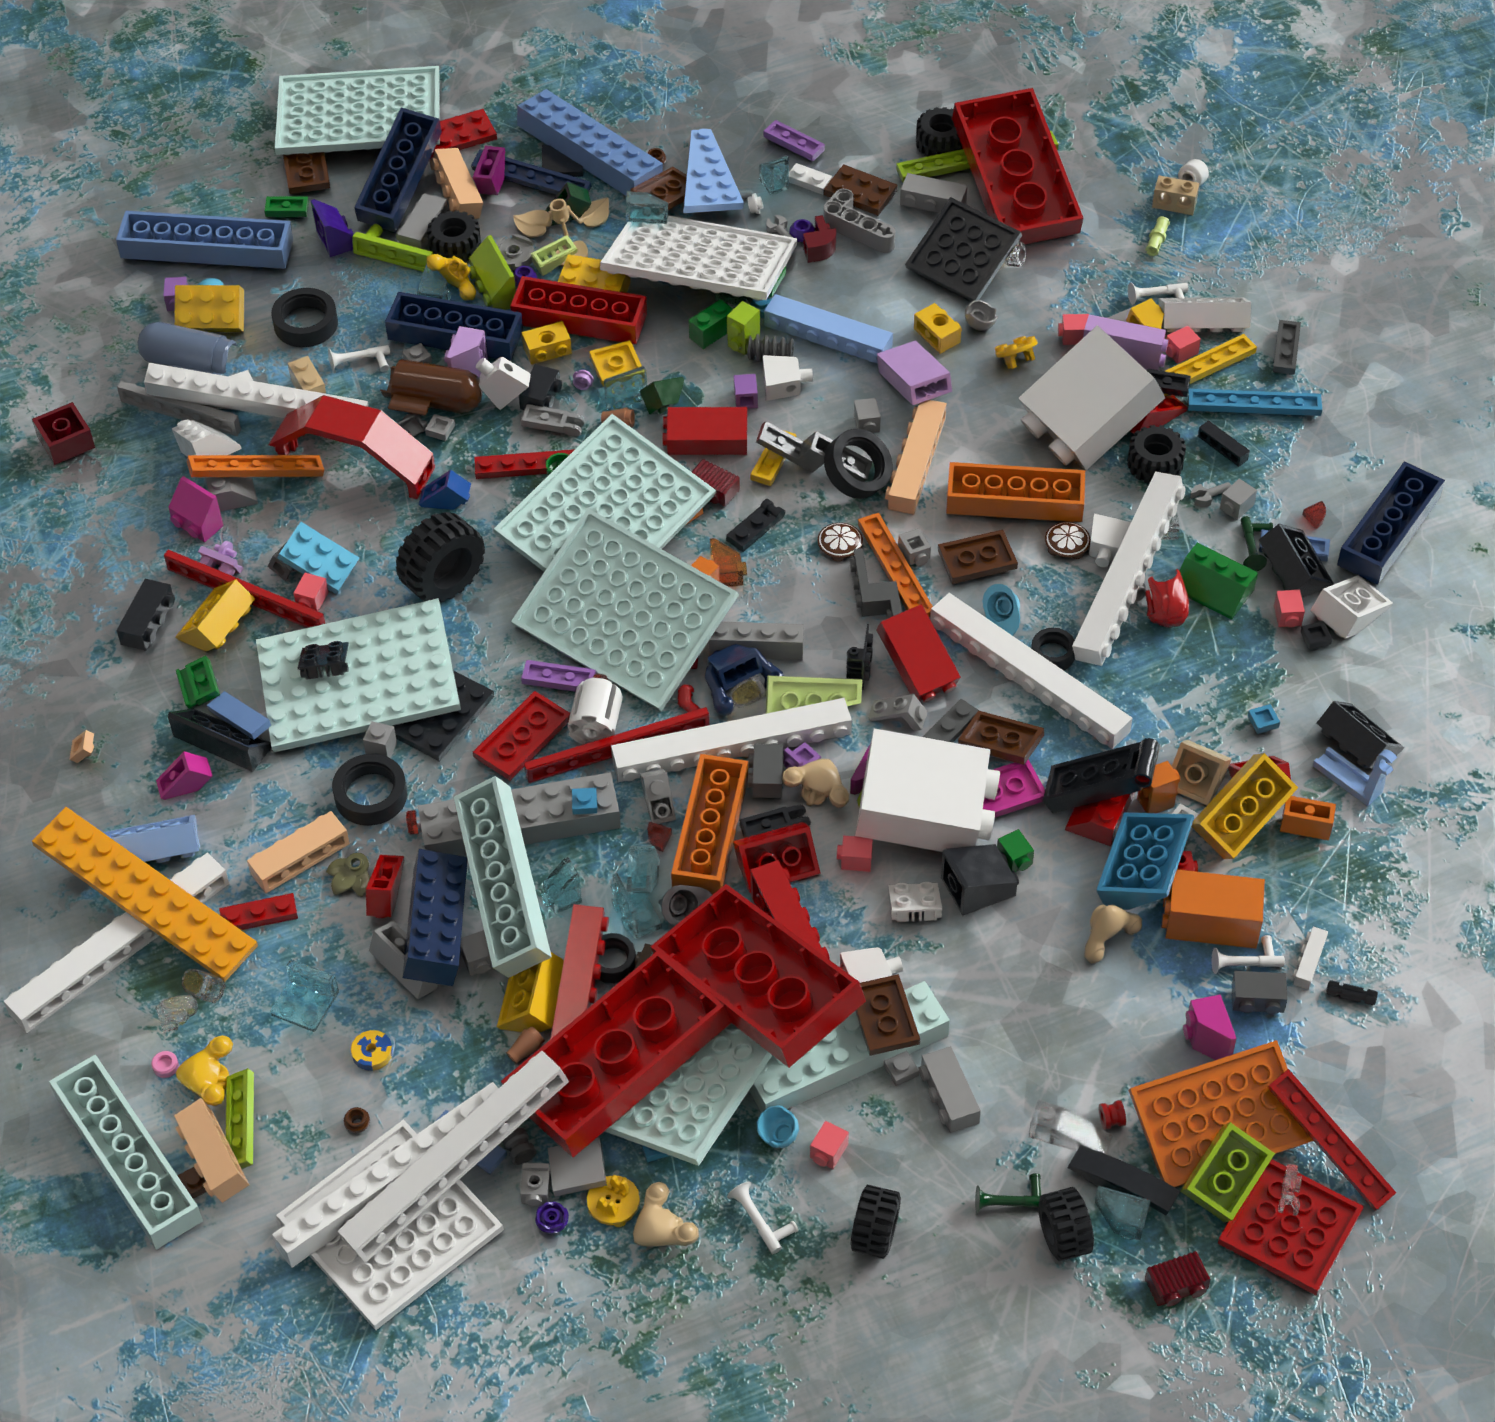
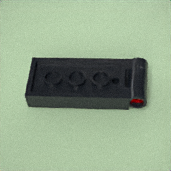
M1145 738L1138 743L1051 765L1042 801L1051 813H1056L1141 791L1142 787H1149L1152 784L1160 744L1154 739Z

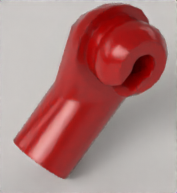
M683 684L678 689V705L687 713L701 709L691 701L692 692H695L693 686Z

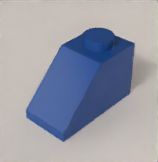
M449 470L422 488L419 506L454 510L469 500L471 483L454 471Z

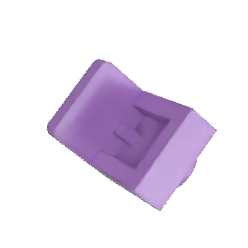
M806 742L793 751L788 747L783 750V764L786 769L794 766L800 767L821 759V756Z

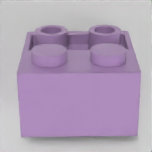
M459 326L456 335L453 334L451 347L450 350H446L444 361L448 367L468 370L479 378L481 372L476 368V364L483 357L488 360L484 330Z

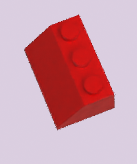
M1136 792L1075 807L1065 827V831L1111 847L1124 812L1127 813Z
M804 822L733 841L738 865L749 893H751L750 869L779 860L782 868L788 870L791 882L821 874L810 826Z

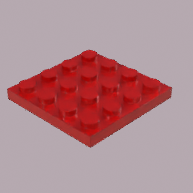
M1271 1159L1233 1220L1229 1221L1219 1237L1218 1244L1317 1295L1360 1217L1364 1206Z

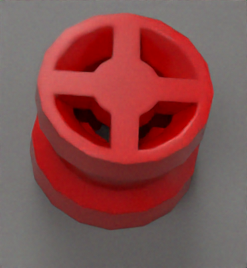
M1121 1100L1114 1101L1111 1105L1106 1103L1099 1104V1117L1104 1130L1110 1129L1114 1125L1119 1127L1126 1126V1113Z

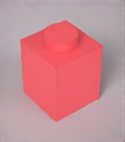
M1063 314L1062 323H1058V336H1062L1063 345H1076L1083 339L1084 328L1089 314Z
M1189 326L1167 335L1166 339L1169 341L1166 354L1177 364L1199 354L1201 338Z
M304 573L293 593L295 602L319 611L329 593L326 578Z
M1300 590L1277 591L1274 609L1278 627L1302 626L1305 610Z
M843 835V844L837 846V860H841V870L871 872L873 839Z
M825 1121L810 1145V1158L820 1166L834 1169L848 1146L849 1132Z

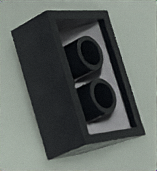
M1277 524L1259 539L1263 547L1261 549L1263 554L1273 565V572L1283 582L1282 587L1284 591L1300 590L1303 598L1334 585L1303 530Z
M1333 701L1316 723L1322 728V734L1329 739L1334 738L1340 743L1338 745L1339 748L1345 753H1352L1357 757L1356 762L1365 769L1374 767L1377 756L1383 750L1387 749L1398 755L1405 748L1352 703Z

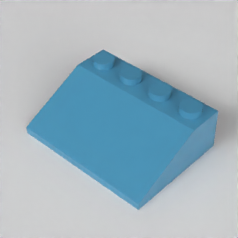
M1124 812L1096 890L1103 905H1115L1123 910H1130L1168 897L1194 820V815Z

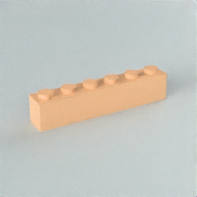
M927 400L919 403L918 406H914L912 419L914 420L908 424V438L903 439L901 448L903 453L898 454L896 467L898 468L897 471L893 470L891 475L892 486H888L886 490L885 500H888V510L915 514L946 419L947 403Z

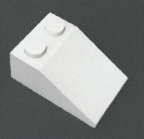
M1357 575L1324 588L1310 611L1316 615L1319 621H1324V623L1329 625L1338 636L1346 639L1358 634L1389 609L1393 602Z

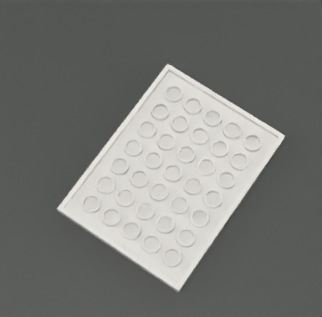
M635 210L600 262V270L607 271L610 274H625L631 278H647L653 282L663 281L669 282L671 285H685L692 289H707L714 293L724 292L736 297L746 296L758 301L767 300L797 246V238Z

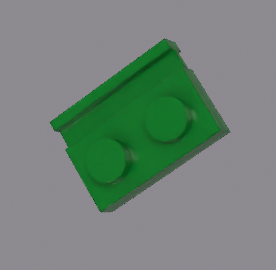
M206 655L185 665L184 669L176 670L184 702L188 709H192V706L196 704L201 705L220 696L211 662Z

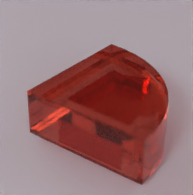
M1323 501L1303 509L1302 515L1315 529L1323 524L1326 516V507Z
M416 809L407 811L408 832L410 835L419 834Z
M649 822L647 828L648 839L654 848L664 852L672 835V828Z

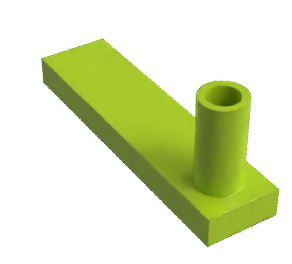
M373 224L365 234L355 232L352 236L354 254L429 274L432 271L427 267L426 258L433 254L432 251L379 238L383 229L378 224Z

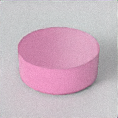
M170 1051L159 1052L153 1057L151 1062L155 1075L160 1078L173 1076L179 1067L176 1055Z

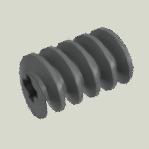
M759 334L756 335L754 340H752L750 335L748 359L753 361L755 355L758 362L762 361L764 355L793 357L794 339L791 338L789 343H786L785 337H782L779 343L776 336L770 342L768 335H765L763 341L760 340Z

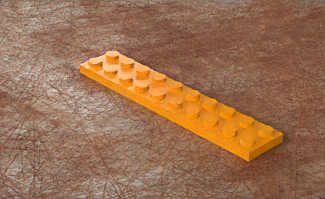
M65 807L32 840L34 847L224 982L258 947L256 940L68 807Z

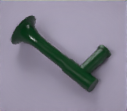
M1244 516L1241 518V525L1249 556L1244 560L1243 565L1254 571H1260L1266 566L1267 559L1257 552L1254 532H1261V530L1270 531L1273 528V523H1251V518Z
M1038 1173L1029 1175L1031 1196L991 1195L983 1192L977 1185L975 1193L976 1213L978 1214L979 1210L983 1207L994 1205L1038 1208L1041 1195V1175Z

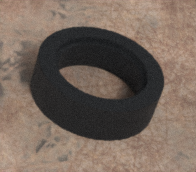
M298 288L288 291L275 301L271 310L274 331L277 337L282 342L294 347L319 345L328 340L335 333L338 326L334 300L326 292L315 288ZM312 307L320 309L325 313L324 318L319 323L310 327H293L285 322V318L289 313L300 308Z
M847 430L833 440L825 451L824 467L829 480L836 489L851 498H868L883 488L891 478L893 463L890 452L879 437L867 430ZM845 446H857L870 456L875 468L872 481L862 482L848 473L842 461V452Z
M363 754L351 758L339 767L332 781V791L337 810L345 819L358 825L372 826L391 820L403 809L407 800V786L402 768L393 759L384 755ZM378 774L392 782L393 789L390 795L377 804H357L346 795L350 784L355 779L364 775Z

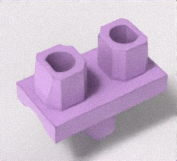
M224 541L222 545L216 544L214 547L215 551L203 546L200 547L198 551L202 555L200 563L212 568L217 564L220 566L219 571L231 576L235 572L241 574L243 567L237 565V560L233 559L236 557L237 552L233 550L231 542Z

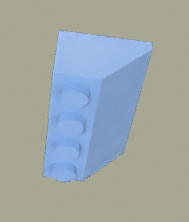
M195 815L103 832L145 863L151 860H156V863L171 860V856L180 855L181 858L192 857L200 849Z

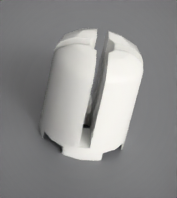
M590 678L582 681L577 686L568 722L569 736L582 745L586 741L593 742L613 736L623 698L621 690L606 679Z

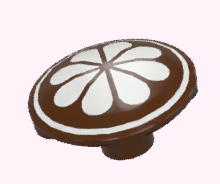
M1073 522L1057 523L1051 526L1045 535L1048 553L1052 556L1058 555L1080 559L1088 550L1091 542L1088 531L1081 525Z
M847 523L827 525L820 531L817 539L821 551L831 556L832 560L836 562H841L844 558L854 555V549L863 547L861 532L853 525Z

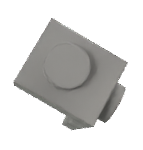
M914 694L875 700L868 718L870 721L903 717L913 731L922 730L928 711Z

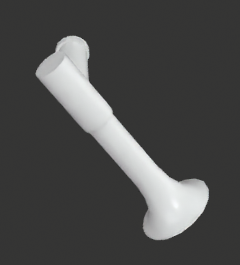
M1132 282L1128 285V298L1132 305L1135 304L1137 299L1145 296L1175 294L1176 298H1185L1183 293L1188 292L1187 283L1151 288H1138Z
M389 345L343 354L334 353L328 349L332 371L340 363L373 357L377 358L381 372L389 370V365L384 356L390 355Z
M1265 935L1261 937L1265 956H1226L1218 952L1217 948H1214L1212 952V969L1214 974H1217L1220 968L1226 966L1284 967L1285 958L1284 956L1274 955L1272 937Z
M744 1182L731 1190L727 1198H734L742 1204L772 1254H775L782 1249L778 1241L794 1232H798V1227L794 1221H791L784 1227L772 1232L750 1198L749 1188L751 1182Z

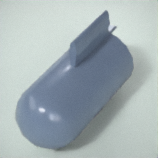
M153 322L145 326L140 332L137 342L140 355L149 363L217 375L226 373L228 350L231 345L238 346L234 340L227 339L224 335L163 322Z

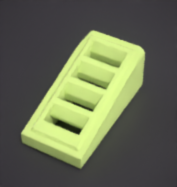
M566 235L531 253V258L541 276H544L566 261L568 254L574 255L577 253L578 249L569 236ZM565 245L568 249L564 250L562 246Z

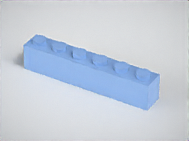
M777 294L774 295L764 310V326L870 362L878 364L877 353L892 349V332Z

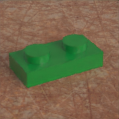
M267 196L264 210L265 217H307L308 196Z

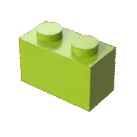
M742 301L727 315L728 347L732 350L746 355L748 353L750 335L752 340L755 339L757 334L760 336V310Z

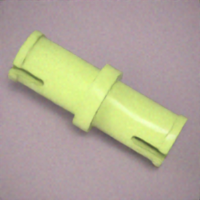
M1164 216L1157 218L1156 225L1149 234L1150 240L1145 249L1147 254L1151 256L1158 255L1160 246L1166 239L1167 228L1170 225L1168 218Z

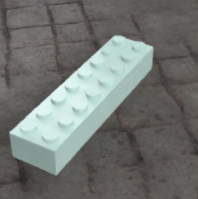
M494 776L454 796V802L492 967L509 978L552 956L511 788Z
M923 981L904 990L920 1036V1045L869 1056L856 1012H854L790 1068L772 1055L749 1089V1092L761 1112L770 1106L781 1105L788 1110L789 1107L797 1106L884 1066V1061L905 1051L911 1054L948 1037L950 1019L927 983Z
M96 1054L49 1081L56 1099L156 1250L203 1222L197 1204Z

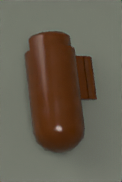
M400 359L396 366L390 367L391 374L387 390L380 389L381 394L385 398L391 399L388 409L419 415H426L429 408L459 414L469 413L479 405L483 394L479 387L480 380L478 376L468 370Z

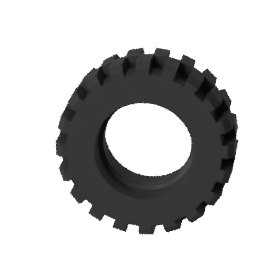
M450 512L433 514L431 518H425L421 521L420 525L415 526L411 530L410 535H407L403 540L404 544L400 546L398 550L399 556L396 557V572L399 580L421 600L429 601L439 598L441 603L445 602L446 599L454 598L457 593H461L468 584H471L475 574L477 575L480 571V564H483L485 546L480 533L457 514Z

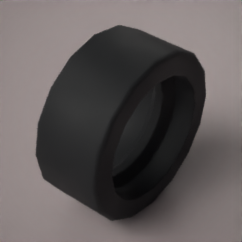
M1042 629L1032 639L1031 649L1063 671L1071 667L1075 660L1072 647L1075 640L1071 634L1063 629ZM1048 643H1056L1063 646L1067 653L1060 657H1049L1044 655L1039 648Z
M608 933L602 936V940L605 941V950L616 948L627 954L626 962L619 967L605 968L601 966L599 980L604 983L614 984L628 976L629 972L634 971L636 967L634 966L636 951L634 944L629 938L617 933Z

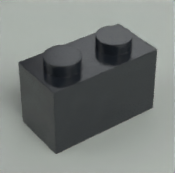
M535 364L530 372L529 387L519 395L521 410H525L527 404L551 408L556 393H559L562 388L559 370Z

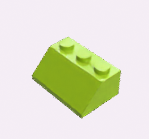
M489 235L469 257V276L471 279H475L477 291L483 294L486 307L508 310L511 309L510 305L516 293L514 275L492 235Z

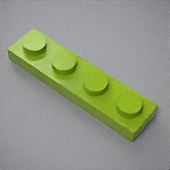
M248 1068L227 1076L226 1139L241 1169L253 1165L254 1072Z

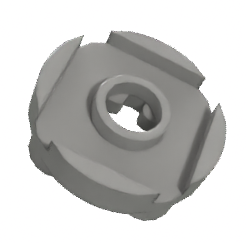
M512 235V238L505 239V237H502L495 242L512 271L520 266H529L532 263L531 253L534 252V247L529 238L522 235Z

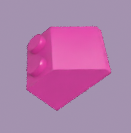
M185 476L180 478L168 507L171 516L170 520L177 528L181 527L186 530L193 538L206 542L223 527L217 496Z
M1221 994L1191 1000L1189 1010L1186 1011V1024L1183 1025L1185 1039L1190 1040L1194 1050L1213 1060L1233 1055L1237 1038Z

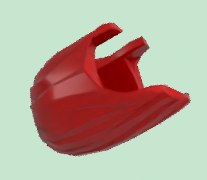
M1178 569L1175 570L1176 576L1165 582L1155 581L1152 576L1148 578L1150 590L1145 592L1148 605L1147 617L1151 622L1162 627H1178L1188 617V593Z

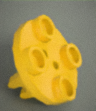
M1021 336L1013 339V344H1001L995 347L996 357H1003L1007 368L1014 369L1017 367L1015 361L1017 353L1023 352L1026 361L1035 360L1032 347L1037 345L1038 342L1035 336L1027 338Z
M617 1175L606 1176L607 1186L589 1189L587 1195L588 1212L602 1224L622 1227L638 1211L640 1205L639 1191L635 1184L626 1177Z

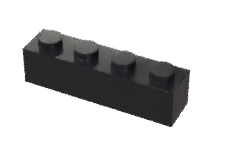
M1208 420L1199 427L1197 437L1239 467L1248 460L1250 450Z

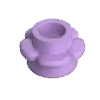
M579 370V372L576 371L573 374V384L576 388L587 390L592 386L594 378L590 372Z

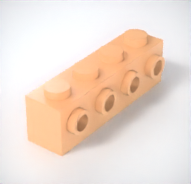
M435 149L433 158L430 159V167L436 174L437 183L441 185L443 196L449 203L450 211L454 212L456 210L461 213L464 211L468 215H473L474 219L480 218L483 201L459 149Z
M330 811L325 815L317 817L310 824L298 828L286 838L276 841L262 852L254 854L247 860L250 874L262 890L268 893L350 844L348 833L338 818Z
M201 1098L174 1115L178 1126L175 1127L176 1131L183 1140L186 1139L188 1144L184 1147L192 1159L195 1158L197 1163L194 1164V1168L201 1178H205L206 1182L203 1183V1186L211 1197L215 1195L223 1203L249 1186L213 1111Z

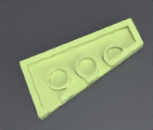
M767 676L765 714L845 698L847 706L860 704L862 679Z

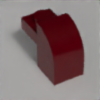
M823 215L815 216V232L803 233V250L807 263L826 260L836 250V228L830 229V225L825 223Z

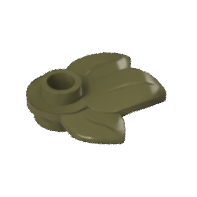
M353 853L347 858L334 860L328 866L326 872L334 876L331 882L334 895L341 894L351 888L360 897L366 894L370 875L367 872L369 860L364 854ZM360 861L359 866L353 867L354 862Z

